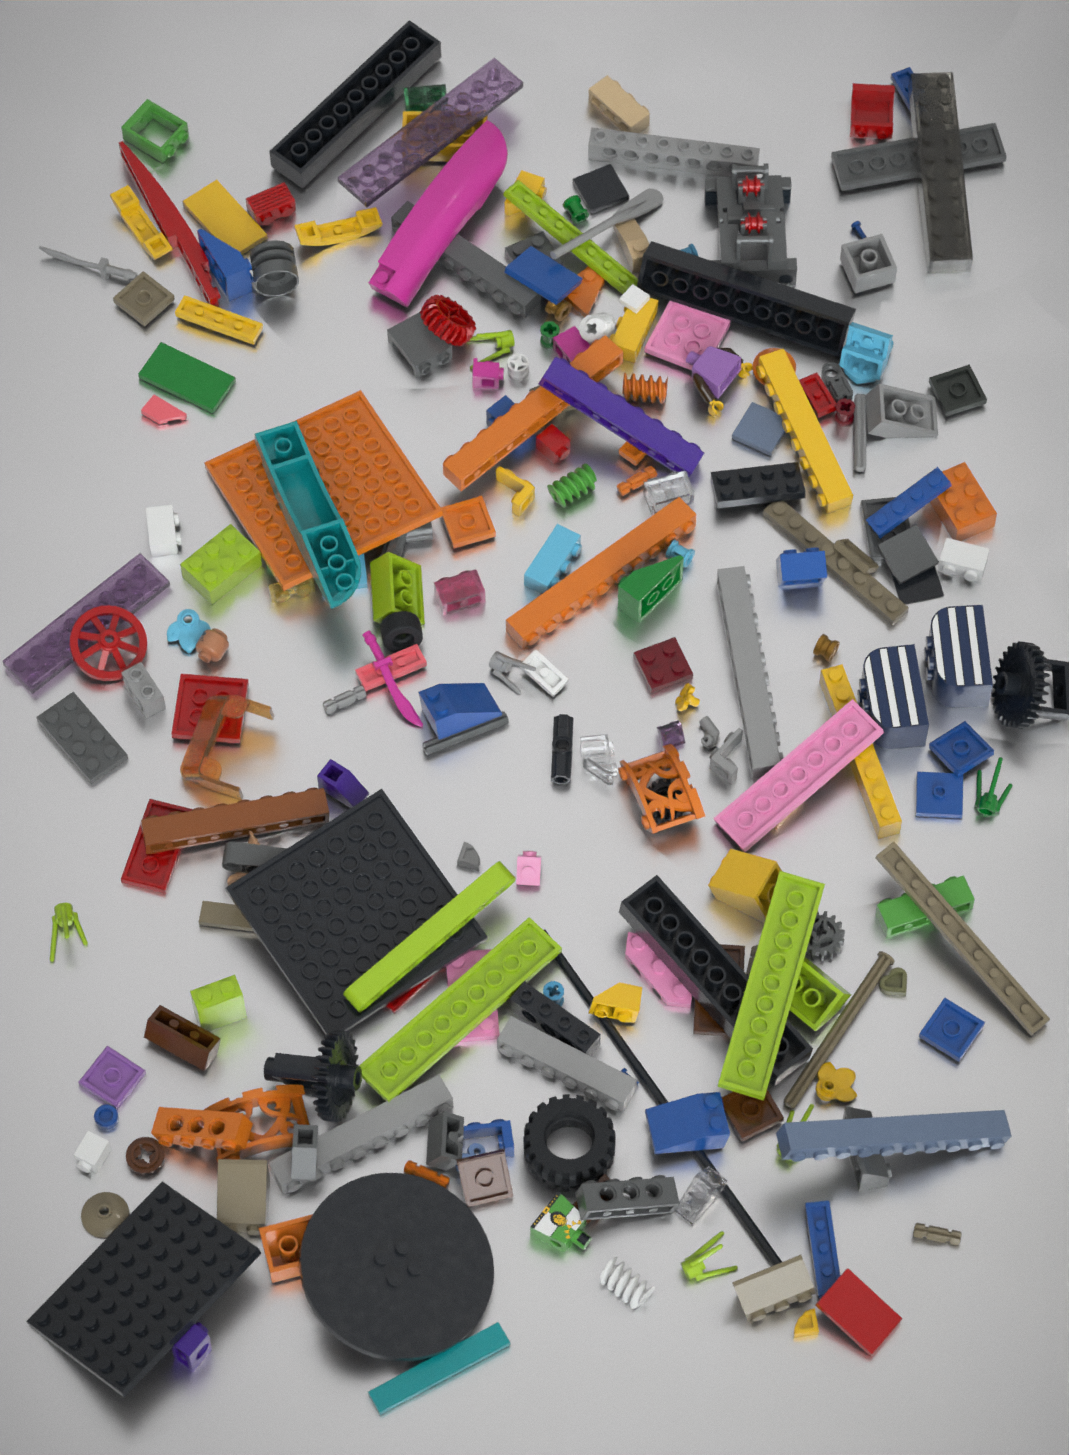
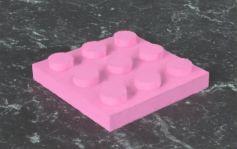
M669 301L645 346V353L692 370L693 366L686 362L688 354L694 351L702 355L709 346L719 348L730 327L731 321Z

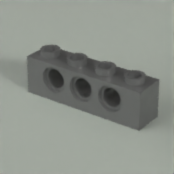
M657 1175L650 1179L633 1177L625 1181L615 1178L599 1183L595 1180H590L582 1183L575 1193L581 1221L673 1213L680 1204L674 1177H665V1175ZM646 1191L652 1193L654 1197L648 1196ZM623 1193L628 1194L631 1199H627ZM600 1195L605 1196L608 1201H604Z

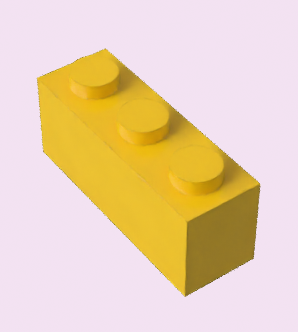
M650 298L637 314L624 306L625 313L623 317L620 316L616 324L617 331L615 334L612 333L609 339L623 350V360L635 363L658 313V300Z

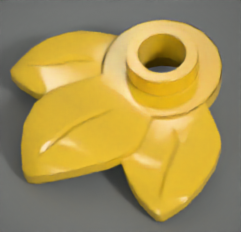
M826 1062L820 1067L817 1072L819 1081L815 1089L817 1096L821 1100L831 1101L837 1099L842 1102H850L858 1096L851 1088L856 1078L853 1070L849 1068H839L836 1070L831 1062Z

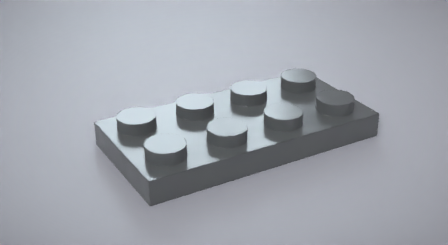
M74 692L37 716L39 724L91 784L128 759L127 753Z

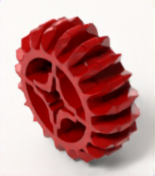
M435 294L425 301L420 311V317L424 321V325L428 326V330L432 331L440 340L446 341L447 344L451 343L454 346H462L471 340L476 330V323L472 320L473 317L468 314V310H465L462 305H459L449 297L445 298L443 295Z

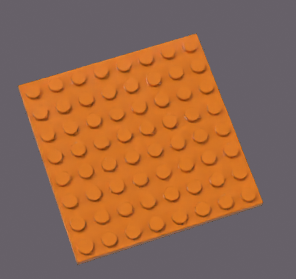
M361 390L295 420L299 425L320 477L337 511L345 522L358 556L443 516L442 509ZM255 439L204 462L209 475L255 547L261 552L262 558L283 591L312 578L313 576L294 540L263 468Z

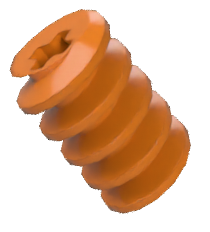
M624 373L622 394H624L626 401L632 395L634 402H637L639 396H641L642 402L645 403L648 397H650L651 403H655L658 397L660 404H663L667 396L668 377L665 383H663L661 376H658L656 382H654L652 375L645 381L644 374H641L639 380H636L634 373L630 379Z

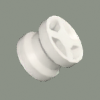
M521 353L512 354L507 360L508 376L515 381L524 380L529 375V360Z

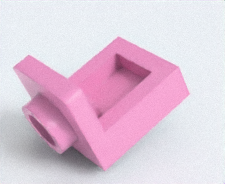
M523 851V855H518L517 885L540 886L541 856L537 855L536 851Z

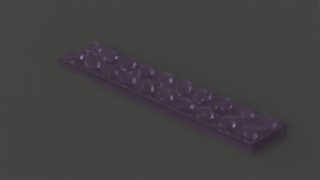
M493 58L338 176V182L365 207L370 206L521 90L523 82L496 58Z

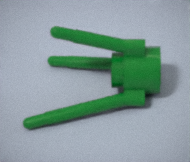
M1002 757L998 758L989 792H985L983 796L982 771H977L976 802L974 806L977 807L979 813L986 816H994L995 812H1000L1001 805L1013 786L1009 783L999 800H997L994 790L1003 761Z

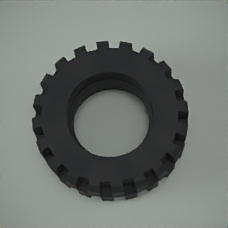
M563 1094L562 1099H557L556 1096L551 1097L547 1105L542 1102L537 1106V1112L532 1111L529 1116V1122L525 1124L523 1136L525 1161L528 1162V1168L531 1173H537V1179L541 1183L548 1181V1187L552 1189L560 1186L562 1191L569 1192V1188L575 1187L577 1191L582 1183L590 1180L596 1181V1178L600 1179L604 1174H607V1169L611 1168L613 1156H615L616 1135L611 1118L607 1117V1111L603 1107L597 1109V1102L594 1100L584 1101V1096L576 1095V1098H570V1094ZM576 1127L585 1131L591 1137L592 1147L585 1155L579 1158L564 1159L556 1156L548 1149L547 1139L557 1129Z

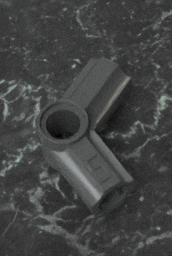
M431 522L384 543L380 556L391 552L401 557L407 542L432 540Z

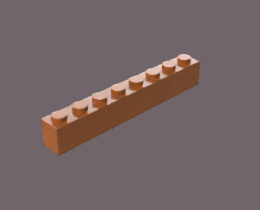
M313 787L303 792L295 793L290 791L275 797L267 795L252 801L244 799L229 805L221 803L206 809L198 807L183 813L175 811L166 816L158 817L152 815L141 820V830L146 854L248 837L250 835L249 831H252L254 835L326 823L329 822L330 812L324 788L318 789Z

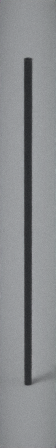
M561 952L555 957V960L590 1007L593 995ZM597 1017L658 1105L668 1103L665 1096L608 1017ZM703 1150L692 1151L772 1265L781 1263L782 1260Z

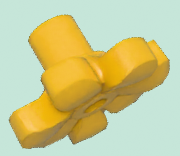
M689 683L684 685V688L680 691V696L676 697L675 704H677L678 711L686 710L688 705L694 707L699 705L700 699L693 696L695 687Z

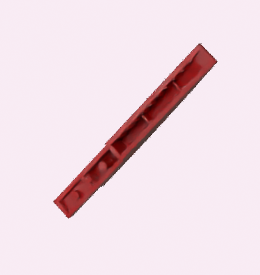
M123 141L119 142L121 157L160 232H162L172 248H179L206 302L219 307L218 300L221 297L217 287L213 288L211 285L209 261L190 227L144 164Z

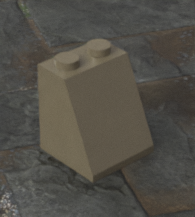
M218 1159L217 1220L236 1233L246 1232L249 1235H259V1228L267 1226L270 1174L267 1160Z

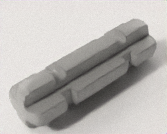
M362 685L354 687L353 691L348 690L335 696L334 700L330 698L324 701L323 708L327 714L335 712L336 708L341 709L354 703L356 699L361 700L365 698L366 691Z

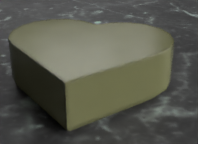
M899 967L893 968L889 975H885L880 979V991L886 995L906 996V971Z

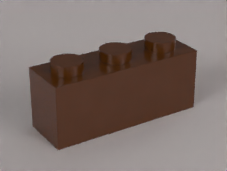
M159 1005L148 1018L144 1033L145 1039L203 1071L217 1057L221 1040L220 1037L162 1005Z

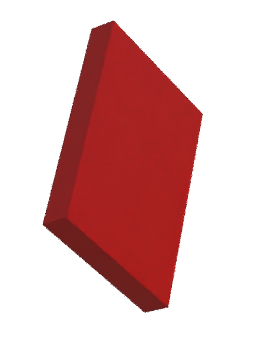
M849 1268L845 1269L815 1304L869 1356L874 1353L903 1319Z

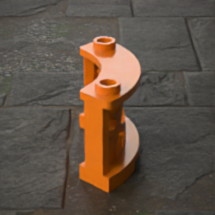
M672 744L662 746L663 751L629 763L625 760L619 761L621 765L618 768L622 781H626L634 793L643 814L641 817L642 825L645 830L648 829L652 834L705 817L697 790L693 788L692 784L689 785L687 779L690 778V773L684 761L680 762L679 752ZM654 774L667 779L677 778L668 788V798L647 788L648 782ZM675 790L682 791L680 795L675 793L676 799H673V792ZM665 808L670 809L671 820L657 825L653 818V813L659 811L661 819H663ZM675 811L691 812L690 814L675 818Z
M276 1085V1090H268L266 1092H263L262 1088L242 1092L243 1097L230 1101V1098L227 1097L205 1108L204 1110L236 1113L245 1111V1116L250 1120L253 1108L259 1106L263 1113L277 1118L264 1135L250 1132L248 1139L250 1142L247 1143L245 1150L235 1149V1151H227L223 1148H216L218 1157H216L217 1162L218 1159L243 1160L261 1152L292 1147L293 1133L290 1134L288 1129H294V1124L287 1121V1119L297 1121L298 1125H309L302 1098L305 1094L303 1085ZM291 1103H292V1105H293V1109H294V1113H295V1114L289 1113V1112H290ZM276 1104V1107H274L275 1111L270 1110L268 1105Z

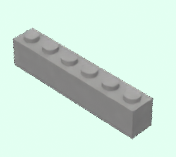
M512 1016L497 1038V1048L503 1055L507 1057L513 1056L519 1059L523 1065L541 1070L542 1074L548 1078L555 1077L561 1080L566 1087L570 1089L576 1088L582 1091L586 1097L604 1102L605 1106L611 1110L616 1111L618 1109L624 1112L637 1089V1079Z

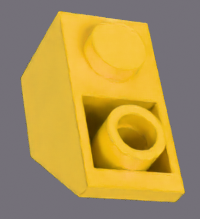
M619 982L593 997L588 1013L600 1018L608 1017L624 1023H635L640 1010L642 987Z

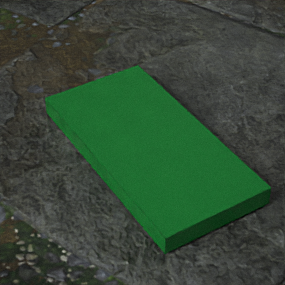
M160 342L138 373L140 379L213 414L236 382L234 376Z

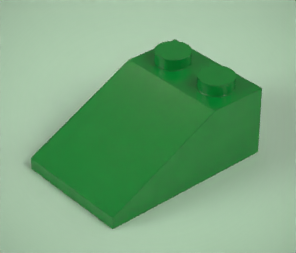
M679 555L635 570L628 577L624 576L618 583V608L635 622L639 623L683 580L684 557Z

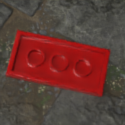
M149 799L142 820L152 815L160 817L166 816L171 812L179 811L183 813L192 809ZM140 824L121 877V883L166 894L182 848L146 854Z

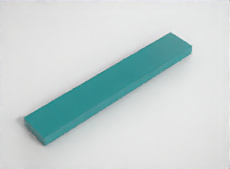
M497 1322L461 1341L447 1351L433 1356L368 1391V1395L379 1415H382L510 1346V1341L500 1323Z

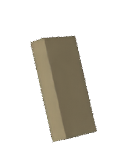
M849 539L837 540L833 545L837 551L864 574L875 573L878 569V564Z

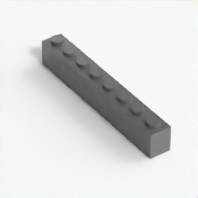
M409 201L391 217L394 233L397 232L414 207ZM459 234L455 236L438 260L447 269H452L458 273L463 280L470 281L476 285L481 292L491 295L496 302L503 303L509 307L516 315L519 314L526 318L541 302V295L505 273L506 266Z

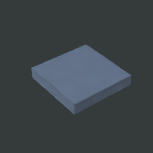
M752 402L734 430L732 439L771 456L785 434L782 426V417L780 414L777 415L776 412Z

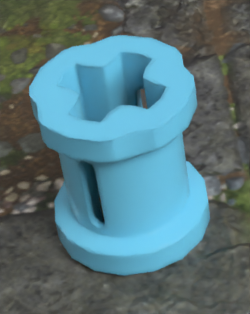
M674 540L666 551V558L670 559L681 555L684 557L683 567L686 568L691 563L695 550L687 549L681 546L679 541Z

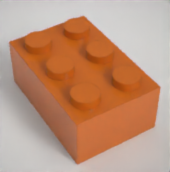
M963 462L942 471L952 486L930 503L951 538L963 541L995 527L997 512L967 464Z

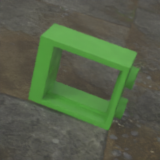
M149 99L121 126L123 140L162 163L168 157H172L180 144L185 143L189 137L187 122ZM152 119L174 131L161 147L139 135Z

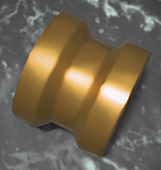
M563 300L557 305L548 301L545 307V311L548 314L555 315V319L559 322L563 321L572 310V304Z
M822 634L814 647L813 654L817 656L822 655L826 661L830 662L835 656L840 642L837 640L832 641L827 635Z

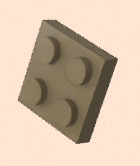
M144 271L113 297V301L117 306L144 327L175 300L174 294Z

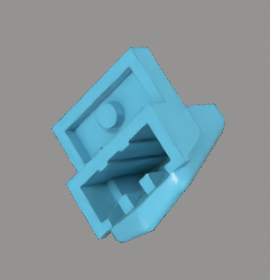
M852 322L849 325L846 345L842 349L839 366L843 368L844 373L855 384L873 383L876 380H880L887 366L888 357L893 349V335Z

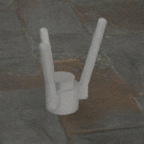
M499 651L492 655L489 662V667L494 669L492 674L499 677L518 694L521 693V690L502 673H507L512 665L536 671V667L522 663L523 661L511 658Z

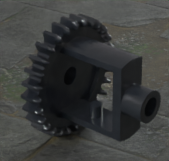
M1018 641V643H1012V646H1008L1007 652L1003 651V659L999 658L1000 667H995L997 675H993L995 684L992 687L995 689V692L991 695V697L996 698L992 705L997 706L994 713L999 714L997 719L1002 721L1001 724L1006 725L1007 728L1023 729L1034 724V720L1038 718L1059 721L1068 720L1069 662L1047 659L1043 656L1044 652L1040 650V647L1033 643ZM1044 671L1052 672L1054 708L1039 706V704L1047 703L1042 699V696L1049 695L1043 689L1046 686H1050V683L1044 681L1045 678L1050 677V674L1044 673Z
M344 1030L328 1032V1035L324 1036L325 1040L321 1041V1044L325 1047L318 1048V1051L322 1052V1055L319 1056L276 1053L275 1057H268L264 1064V1078L266 1081L282 1082L286 1085H303L306 1090L317 1091L312 1093L313 1097L318 1098V1100L313 1101V1104L317 1106L315 1108V1111L318 1112L317 1115L324 1121L338 1123L342 1121V1118L346 1117V1112H349V1105H352V1096L355 1097L354 1090H358L362 1082V1069L359 1064H356L358 1055H355L357 1051L356 1041L353 1040V1035L350 1032Z

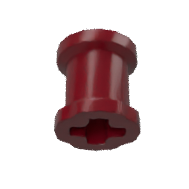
M843 398L837 402L834 418L839 426L847 427L853 423L855 404L852 400Z

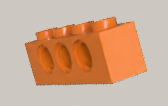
M159 1107L151 1134L158 1140V1143L168 1147L176 1144L186 1148L201 1146L208 1150H213L214 1147L223 1148L227 1151H235V1149L245 1150L253 1123L243 1113Z

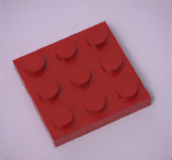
M180 674L171 733L172 738L240 744L249 680Z

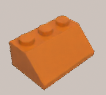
M313 1214L259 1228L272 1283L300 1276L299 1255L301 1242Z

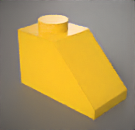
M521 170L516 181H521L543 200L547 192L545 178ZM506 198L504 202L505 215L510 216L522 212Z

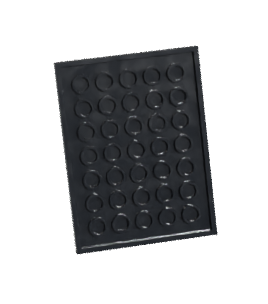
M162 1181L26 1322L32 1329L125 1398L262 1253L258 1247Z

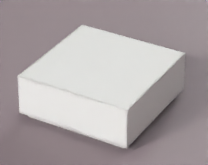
M632 284L619 298V303L637 314L650 300V295Z

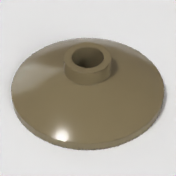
M101 1192L93 1195L86 1201L81 1211V1221L83 1227L90 1235L100 1239H107L130 1215V1211L126 1201L121 1196L112 1192ZM107 1209L109 1212L107 1215H101V1210Z

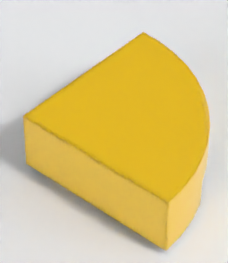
M815 1308L805 1311L797 1320L794 1338L819 1334Z

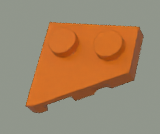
M589 266L577 274L583 278L582 283L564 298L584 318L590 315L593 304L597 301L598 293L602 290L605 279Z

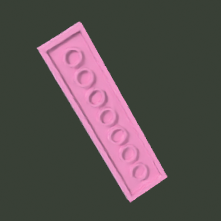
M852 699L714 817V821L743 852H746L884 733L883 729Z

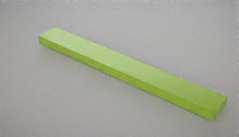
M517 180L504 191V197L562 245L583 234L521 181ZM591 239L571 250L574 255L621 294H624L632 284L637 287L638 278Z

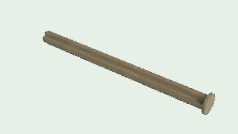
M883 951L878 952V959L784 1098V1104L789 1108L793 1109L796 1107L816 1077L818 1070L825 1063L889 965L895 963V960L889 954Z

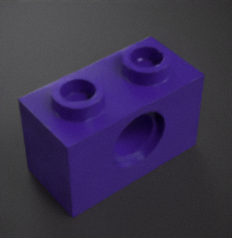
M199 1322L194 1324L172 1347L174 1358L192 1372L197 1369L212 1351L209 1331Z

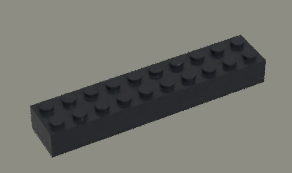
M409 20L269 151L271 167L303 189L441 58V41Z
M653 241L650 242L643 254L637 287L646 293L841 357L842 349L846 345L849 325L853 322L856 312L855 308Z
M656 875L621 902L619 913L731 1038L749 976L661 878ZM788 1020L785 1024L769 1081L773 1086L777 1085L806 1062L813 1051L810 1044Z

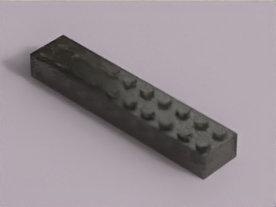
M953 72L911 73L908 91L927 273L970 272L973 253Z

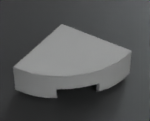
M464 842L457 865L479 871L480 858L477 851L471 844Z

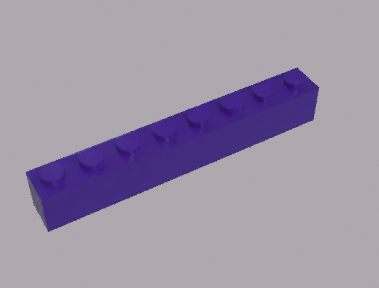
M555 357L538 383L685 480L693 473L705 453L701 451L697 444L689 443L678 432L664 427L660 420L647 416L641 408L630 405L623 396L613 394L604 384L593 381L587 373L582 370H576L563 358Z

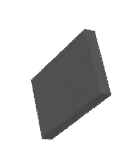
M896 497L861 500L860 505L869 557L873 561L884 560L877 548L880 543L910 528L908 518L880 539L866 522L867 518Z

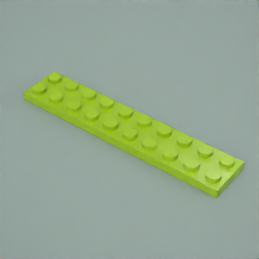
M779 871L717 1087L764 1101L825 884Z
M528 917L360 1064L362 1078L385 1101L390 1102L506 1002L524 981L527 983L562 952V947Z

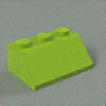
M387 552L371 561L373 621L381 624L382 620L394 612L407 611L415 614L419 618L421 626L424 625L421 565L391 552Z
M804 957L790 1011L814 1031H817L839 1012L851 994L808 958Z

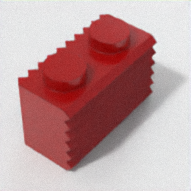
M285 182L245 198L246 208L259 226L269 225L276 219L288 217L296 211L295 199L287 185H285Z

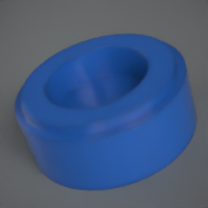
M106 1104L96 1109L94 1120L100 1129L110 1130L117 1125L119 1116L115 1107Z

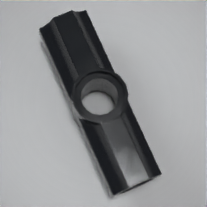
M568 714L555 716L553 722L551 782L562 785L571 782L574 718ZM562 747H563V748H566L567 750H565V751H559L558 748H562Z

